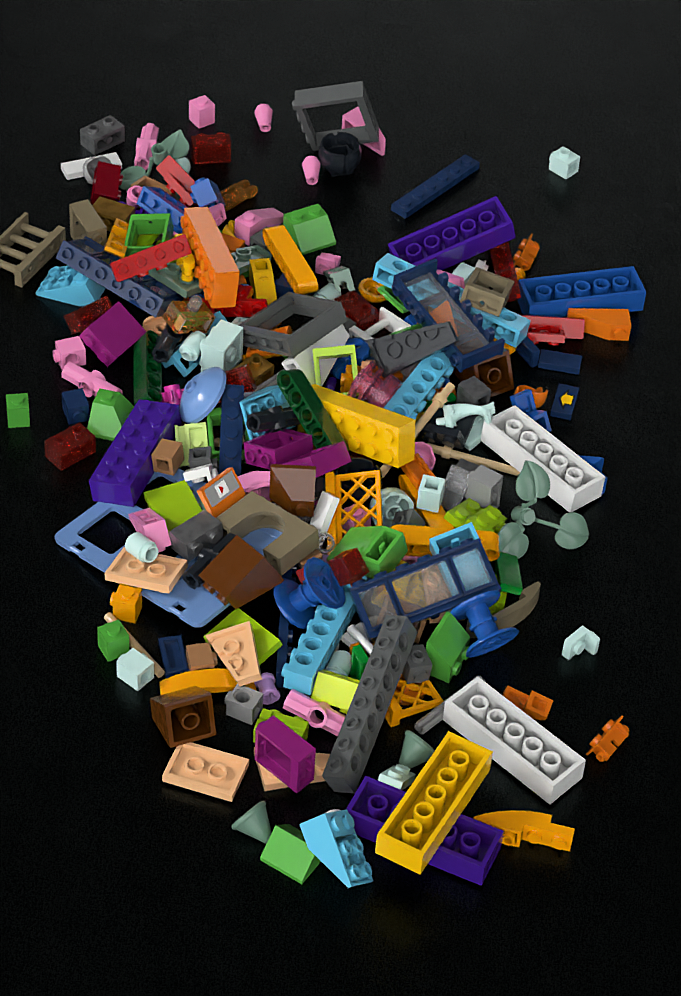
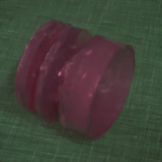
M372 360L357 374L347 396L354 398L359 394L357 399L361 401L366 399L368 403L384 408L401 387L402 381L392 374L388 375L384 380L381 379L384 368L380 367L374 374L377 363Z

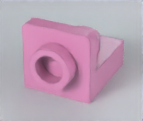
M321 252V255L316 257L315 273L324 275L323 271L339 267L341 256Z

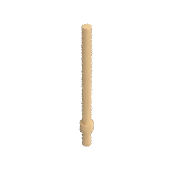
M448 382L443 390L434 396L431 405L415 424V438L435 412L447 402V397L455 388L454 384ZM385 463L381 466L380 470L383 478L393 466Z
M427 443L432 447L433 453L441 455V458H453L456 460L462 458L479 466L482 464L489 469L518 476L520 473L511 465L453 450V447L445 445L442 447Z

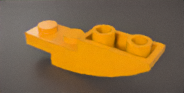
M497 811L474 816L473 818L503 830L502 844L507 846L519 847L521 840H525L533 844L570 851L575 831L574 828L551 823L552 815L540 812Z

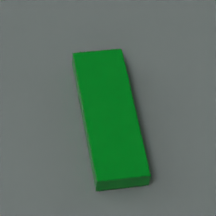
M499 552L500 556L494 561L497 581L502 588L501 591L521 595L523 587L517 556Z

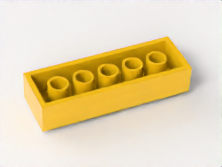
M316 384L311 385L347 443L348 450L396 468L414 460L415 419ZM301 424L297 426V431L307 434Z
M448 731L378 832L375 853L421 875L490 771L493 751Z

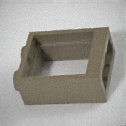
M89 200L69 204L70 235L73 240L83 239L87 236L105 247L107 227ZM87 245L85 247V251L90 254L93 253L94 249Z
M476 267L465 285L460 303L469 299L472 304L471 307L499 317L509 300L515 281Z

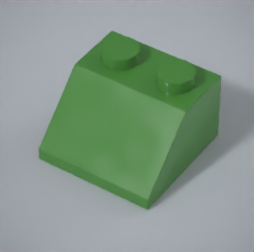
M319 204L283 215V225L302 255L336 245L329 217Z
M448 611L442 617L426 645V651L433 664L430 676L447 683L451 681L454 675L457 676L459 674L462 661L469 658L466 656V651L470 643L469 634L451 612Z

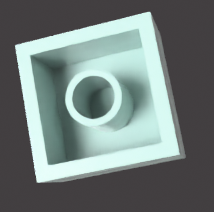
M221 319L216 326L211 328L210 334L202 339L199 347L201 350L199 361L201 372L211 367H219L227 375L231 368L239 364L243 355V327Z

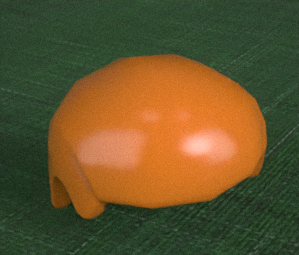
M527 385L517 386L515 394L526 389L532 390L536 408L541 407L545 403L548 390L543 392L542 387L535 390Z

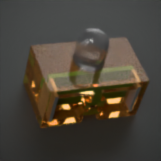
M198 295L192 296L189 301H171L163 315L164 320L175 334L189 333L190 330L193 333L195 331L207 333L216 318Z

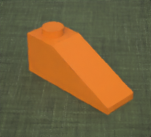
M568 308L567 317L585 319V333L606 340L629 341L631 331L629 309Z

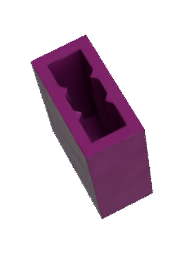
M118 301L82 332L80 338L97 355L98 359L108 367L132 347L147 331Z

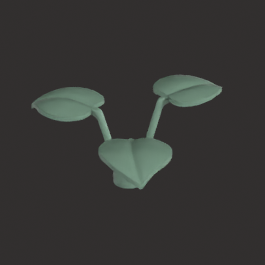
M178 130L161 143L152 146V157L149 158L150 163L147 173L140 166H131L120 173L123 174V181L119 188L128 191L131 184L143 176L149 177L153 163L158 166L168 155L174 160L186 156L189 152V143L182 131ZM176 193V200L179 201L181 197Z
M525 460L516 480L517 495L522 500L529 502L522 503V506L514 507L511 512V518L514 522L505 524L498 533L499 552L517 556L518 559L526 553L529 545L528 537L523 534L525 531L523 525L537 522L558 529L555 534V541L559 546L566 549H575L582 546L589 536L587 523L584 517L578 513L569 512L564 514L560 519V525L535 518V512L528 507L535 504L537 498H544L548 495L550 479L546 471L534 462Z

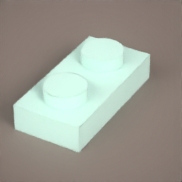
M396 764V766L393 765L380 773L378 781L403 790L414 782L416 774L410 772V768Z

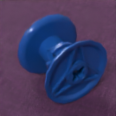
M315 557L308 559L304 565L305 580L302 581L303 585H299L291 579L283 578L284 581L273 588L274 598L281 613L291 624L300 629H307L309 620L315 618L314 607L320 603L328 608L338 609L345 602V590L339 576L328 563Z
M498 590L476 595L460 603L450 611L457 621L468 618L471 625L469 629L472 633H475L478 639L466 651V656L469 658L496 650L514 639L519 633V630L514 627L500 630L497 627V618L492 616L489 608L499 600L501 593Z

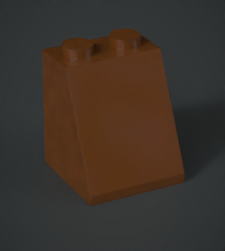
M480 340L457 348L464 355L484 345ZM506 348L503 349L502 355H496L466 368L462 373L455 366H452L454 367L453 373L461 382L475 376L491 389L490 397L515 389L510 352Z
M238 535L198 575L205 582L202 586L211 595L216 592V598L224 606L229 603L235 609L284 581L268 560Z
M193 686L150 698L152 718L170 748L216 735L212 694L209 691Z

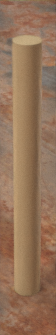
M111 612L104 616L107 623L117 620ZM127 631L129 634V647L147 655L154 662V674L158 678L162 677L165 671Z

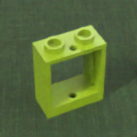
M355 344L312 349L316 385L322 386L320 359L351 356L354 391L343 392L342 394L353 398H360Z

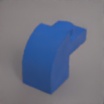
M526 389L510 396L512 406H517L548 432L552 431L547 411L536 409L532 390Z

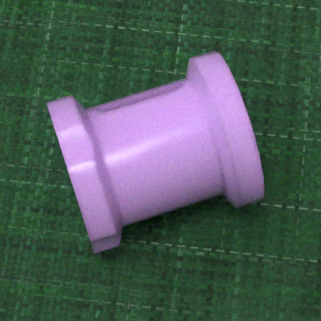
M268 672L262 673V680L256 681L254 684L259 689V692L263 693V704H273L280 698V692L274 684L275 676Z

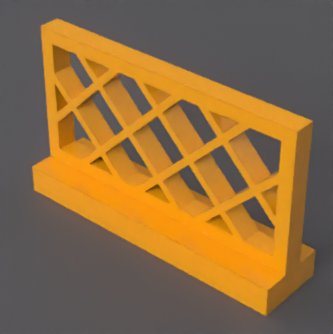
M380 470L340 475H335L334 472L325 474L326 492L340 499L327 531V554L330 555L343 538V534L347 533L343 530V525L348 519L357 524L355 527H365V522L372 516L377 520L376 526H383ZM375 477V484L370 489L362 485L367 478ZM351 480L355 484L346 492L342 489L341 481ZM360 487L366 494L357 501L351 495ZM370 496L376 500V504L371 510L362 505ZM349 498L356 505L347 513L342 509V505ZM359 508H362L367 514L359 522L352 515Z
M359 642L350 645L349 653L351 656L353 647L360 645ZM399 680L398 685L402 686L400 693L394 692L385 719L390 727L400 724V719L435 708L443 702V699L430 680L422 682L421 686L413 683L406 684V681ZM405 688L417 691L416 698L403 694ZM423 692L431 696L433 700L425 701L419 698ZM402 700L412 703L413 706L402 709L399 703Z

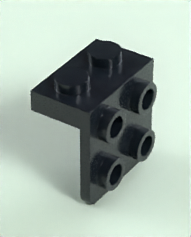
M443 407L439 408L432 416L430 423H427L419 432L423 441L463 450L476 415L466 416L456 422L457 426L450 428L436 424V418L444 417Z

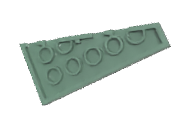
M258 245L237 248L236 252L231 253L240 274L249 271V260L270 258L271 261L272 257L270 252ZM176 262L167 263V267L157 271L155 268L149 270L148 275L184 298L203 291V289H200L199 281L195 276L191 282L181 279L182 270Z

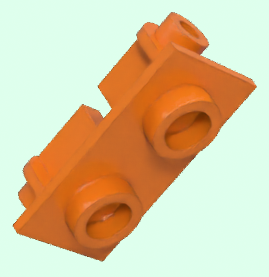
M532 233L527 239L523 238L518 246L520 250H517L512 258L514 263L511 269L516 265L524 271L531 268L534 258L540 249L539 244L531 240Z
M620 716L615 722L610 719L604 725L602 736L600 734L596 735L589 743L592 747L586 753L587 756L594 752L597 760L600 762L607 761L617 749L611 741L618 747L629 735V728L620 723L623 716Z

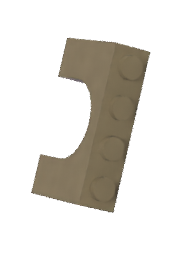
M253 491L216 517V519L222 522L223 536L233 533L243 538L250 532L261 528H272L282 532L277 539L263 549L264 557L281 576L319 547L318 529Z

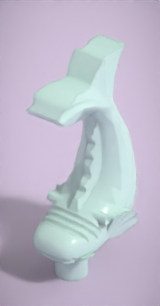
M494 401L483 406L463 403L444 405V417L436 418V424L454 428V426H457L456 422L466 416L482 415L485 422L489 425L490 422L492 423L491 415L495 414Z

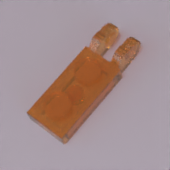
M244 179L222 190L220 193L226 205L224 206L225 212L246 199L253 198L259 190L258 187L255 185L249 186L250 182Z

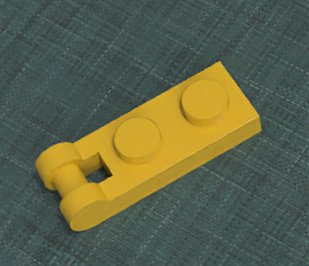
M175 234L174 238L183 234ZM191 253L176 259V264L182 270L181 279L186 282H191L194 278L192 269L195 268V259Z

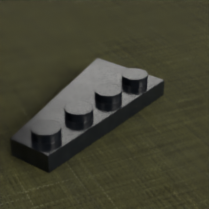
M444 322L366 341L382 377L386 379L455 344L459 340L451 322Z

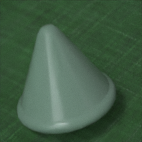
M406 730L398 764L410 769L427 762L435 750L414 732Z
M261 801L232 824V829L267 844L271 836V828L266 802Z

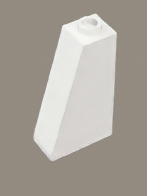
M342 324L294 358L288 357L281 364L285 370H302L310 384H316L312 349L344 346L350 335ZM337 358L319 360L322 385Z

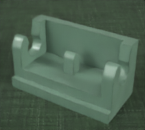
M340 266L323 271L328 283L334 282L335 289L338 292H341L340 286L343 289L347 288L349 291L355 290L349 268Z

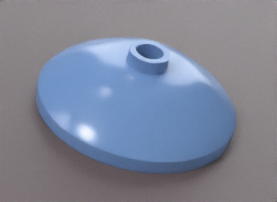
M211 367L203 370L187 382L179 407L181 419L185 423L200 422L217 405L226 386L227 376L224 370L219 367Z

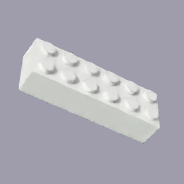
M514 405L494 415L492 423L490 422L489 425L484 421L480 440L519 472H521L525 460L541 466L550 479L548 496L568 512H573L601 497L606 477L517 406Z
M476 677L445 701L443 720L469 741L493 751L492 759L548 804L553 803L582 779L586 760L481 678Z

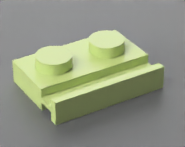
M206 422L184 424V426L174 425L176 441L182 442L184 461L179 468L183 466L190 467L188 462L189 449L208 447Z

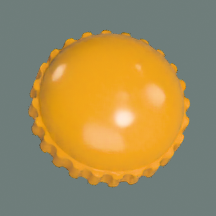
M373 277L361 280L358 289L365 300L371 303H382L387 300L377 291L378 287L384 285L372 280Z

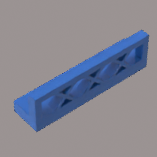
M143 186L136 204L150 214L170 213L174 231L178 234L182 233L180 220L181 216H184V208L188 207L161 188Z

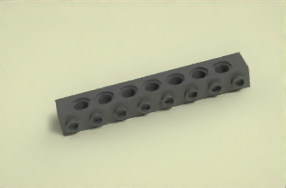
M386 615L322 774V777L334 792L356 793L418 633L407 616Z

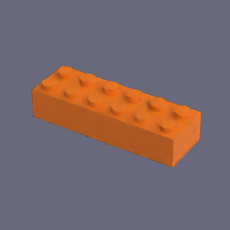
M184 208V216H181L180 220L182 233L180 234H185L195 259L194 276L199 281L200 289H203L205 300H208L211 308L235 307L240 271L209 208Z

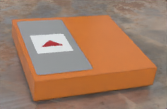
M227 468L197 490L206 511L215 518L246 496L233 468Z

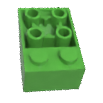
M387 526L351 527L326 560L374 579V575L382 571L392 572L408 552L404 533Z

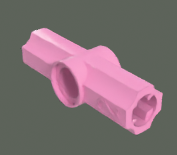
M147 123L146 126H143L141 136L137 138L134 166H140L145 171L150 163L149 158L152 157L151 148L154 144H157L159 128L152 123Z
M69 361L62 371V378L78 386L79 389L83 388L86 397L96 396L99 388L122 394L120 388L107 382L103 374L97 370L89 372Z
M295 689L290 691L283 706V709L307 720L312 727L322 728L338 736L346 717L344 714L332 709L328 703L318 702ZM315 710H320L324 714V720L317 718Z

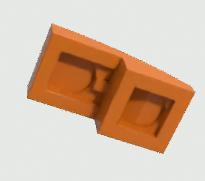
M508 685L503 693L506 699L532 719H547L553 700L535 691H531L530 695H527Z

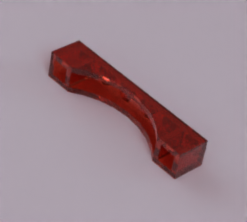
M507 241L491 248L490 253L495 274L515 281L507 301L512 302L521 298L509 242Z

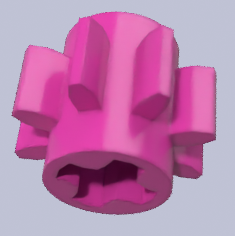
M179 384L164 387L165 392L161 393L162 402L178 404L180 407L184 389H180Z

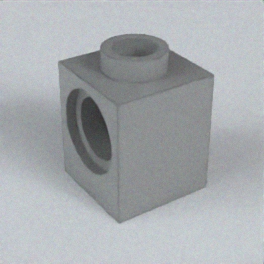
M237 684L233 691L230 690L225 697L226 715L252 725L263 709V693Z

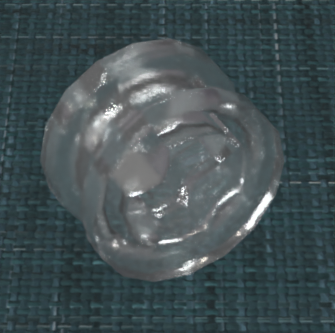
M326 532L320 533L318 535L319 544L325 538L329 542L331 541V544L327 545V549H323L322 545L316 549L322 554L328 555L336 547V541L331 534Z

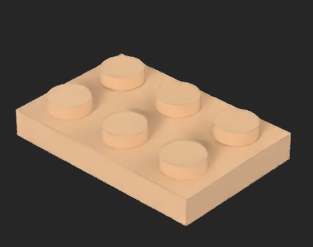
M123 547L106 570L105 580L169 594L188 568L186 559L158 554L153 562H141Z
M190 742L176 746L162 775V781L232 802L249 766V759Z

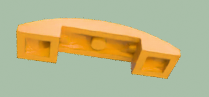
M118 218L115 219L104 247L105 252L119 258H124L127 246H124L129 223Z
M220 668L184 672L159 682L160 695L193 686L200 687L210 693L229 692L230 690L233 691L237 685L228 669ZM254 682L244 685L246 687L256 690Z

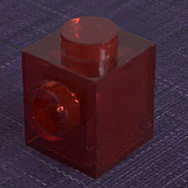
M358 548L343 551L328 561L340 586L350 584L352 587L354 582L362 580V577L369 573Z

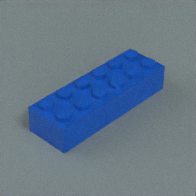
M634 266L519 279L516 299L523 315L567 317L568 308L629 309V312L642 311L646 290Z

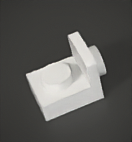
M212 463L187 469L183 473L185 482L192 480V483L204 481L206 476L209 482L219 475L217 469H213Z

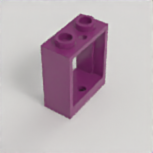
M283 429L274 433L268 432L244 442L245 462L269 470L271 464H283L313 450L312 435L290 429Z
M341 441L309 451L282 465L316 466L317 478L352 461L345 442Z
M274 715L266 721L260 722L255 730V760L295 793H298L314 780L316 748Z

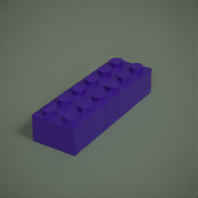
M497 196L395 240L389 243L388 247L391 255L415 266L436 258L438 260L437 269L444 270L512 240L516 236L512 220Z
M141 399L137 401L89 479L93 501L130 507L135 506L154 474L151 454L162 438L174 440V425L182 426L178 404Z
M365 776L346 808L353 817L356 835L376 843L378 832L406 792ZM461 814L428 864L482 886L501 849L504 831Z

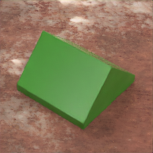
M290 824L275 825L260 857L262 862L300 884L304 883L321 862L308 849L302 831Z

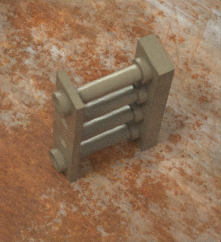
M24 212L0 236V257L6 254L22 262L14 265L0 259V268L12 272L15 276V285L23 287L59 251L63 240L66 241L65 227L58 225L53 231L47 232L29 225L28 213ZM28 232L44 240L37 243L21 236ZM17 243L33 251L25 254L10 247Z

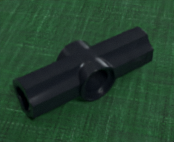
M179 314L170 315L162 333L156 339V345L152 354L153 359L158 363H167L177 343L183 336L182 332L186 324L178 331L174 323Z
M275 406L262 412H254L248 415L246 422L248 430H251L253 433L263 431L274 433L287 427L301 424L291 407L282 408V406Z
M229 533L212 548L204 547L200 551L197 561L183 573V580L189 587L196 589L204 583L198 575L236 536L235 534Z

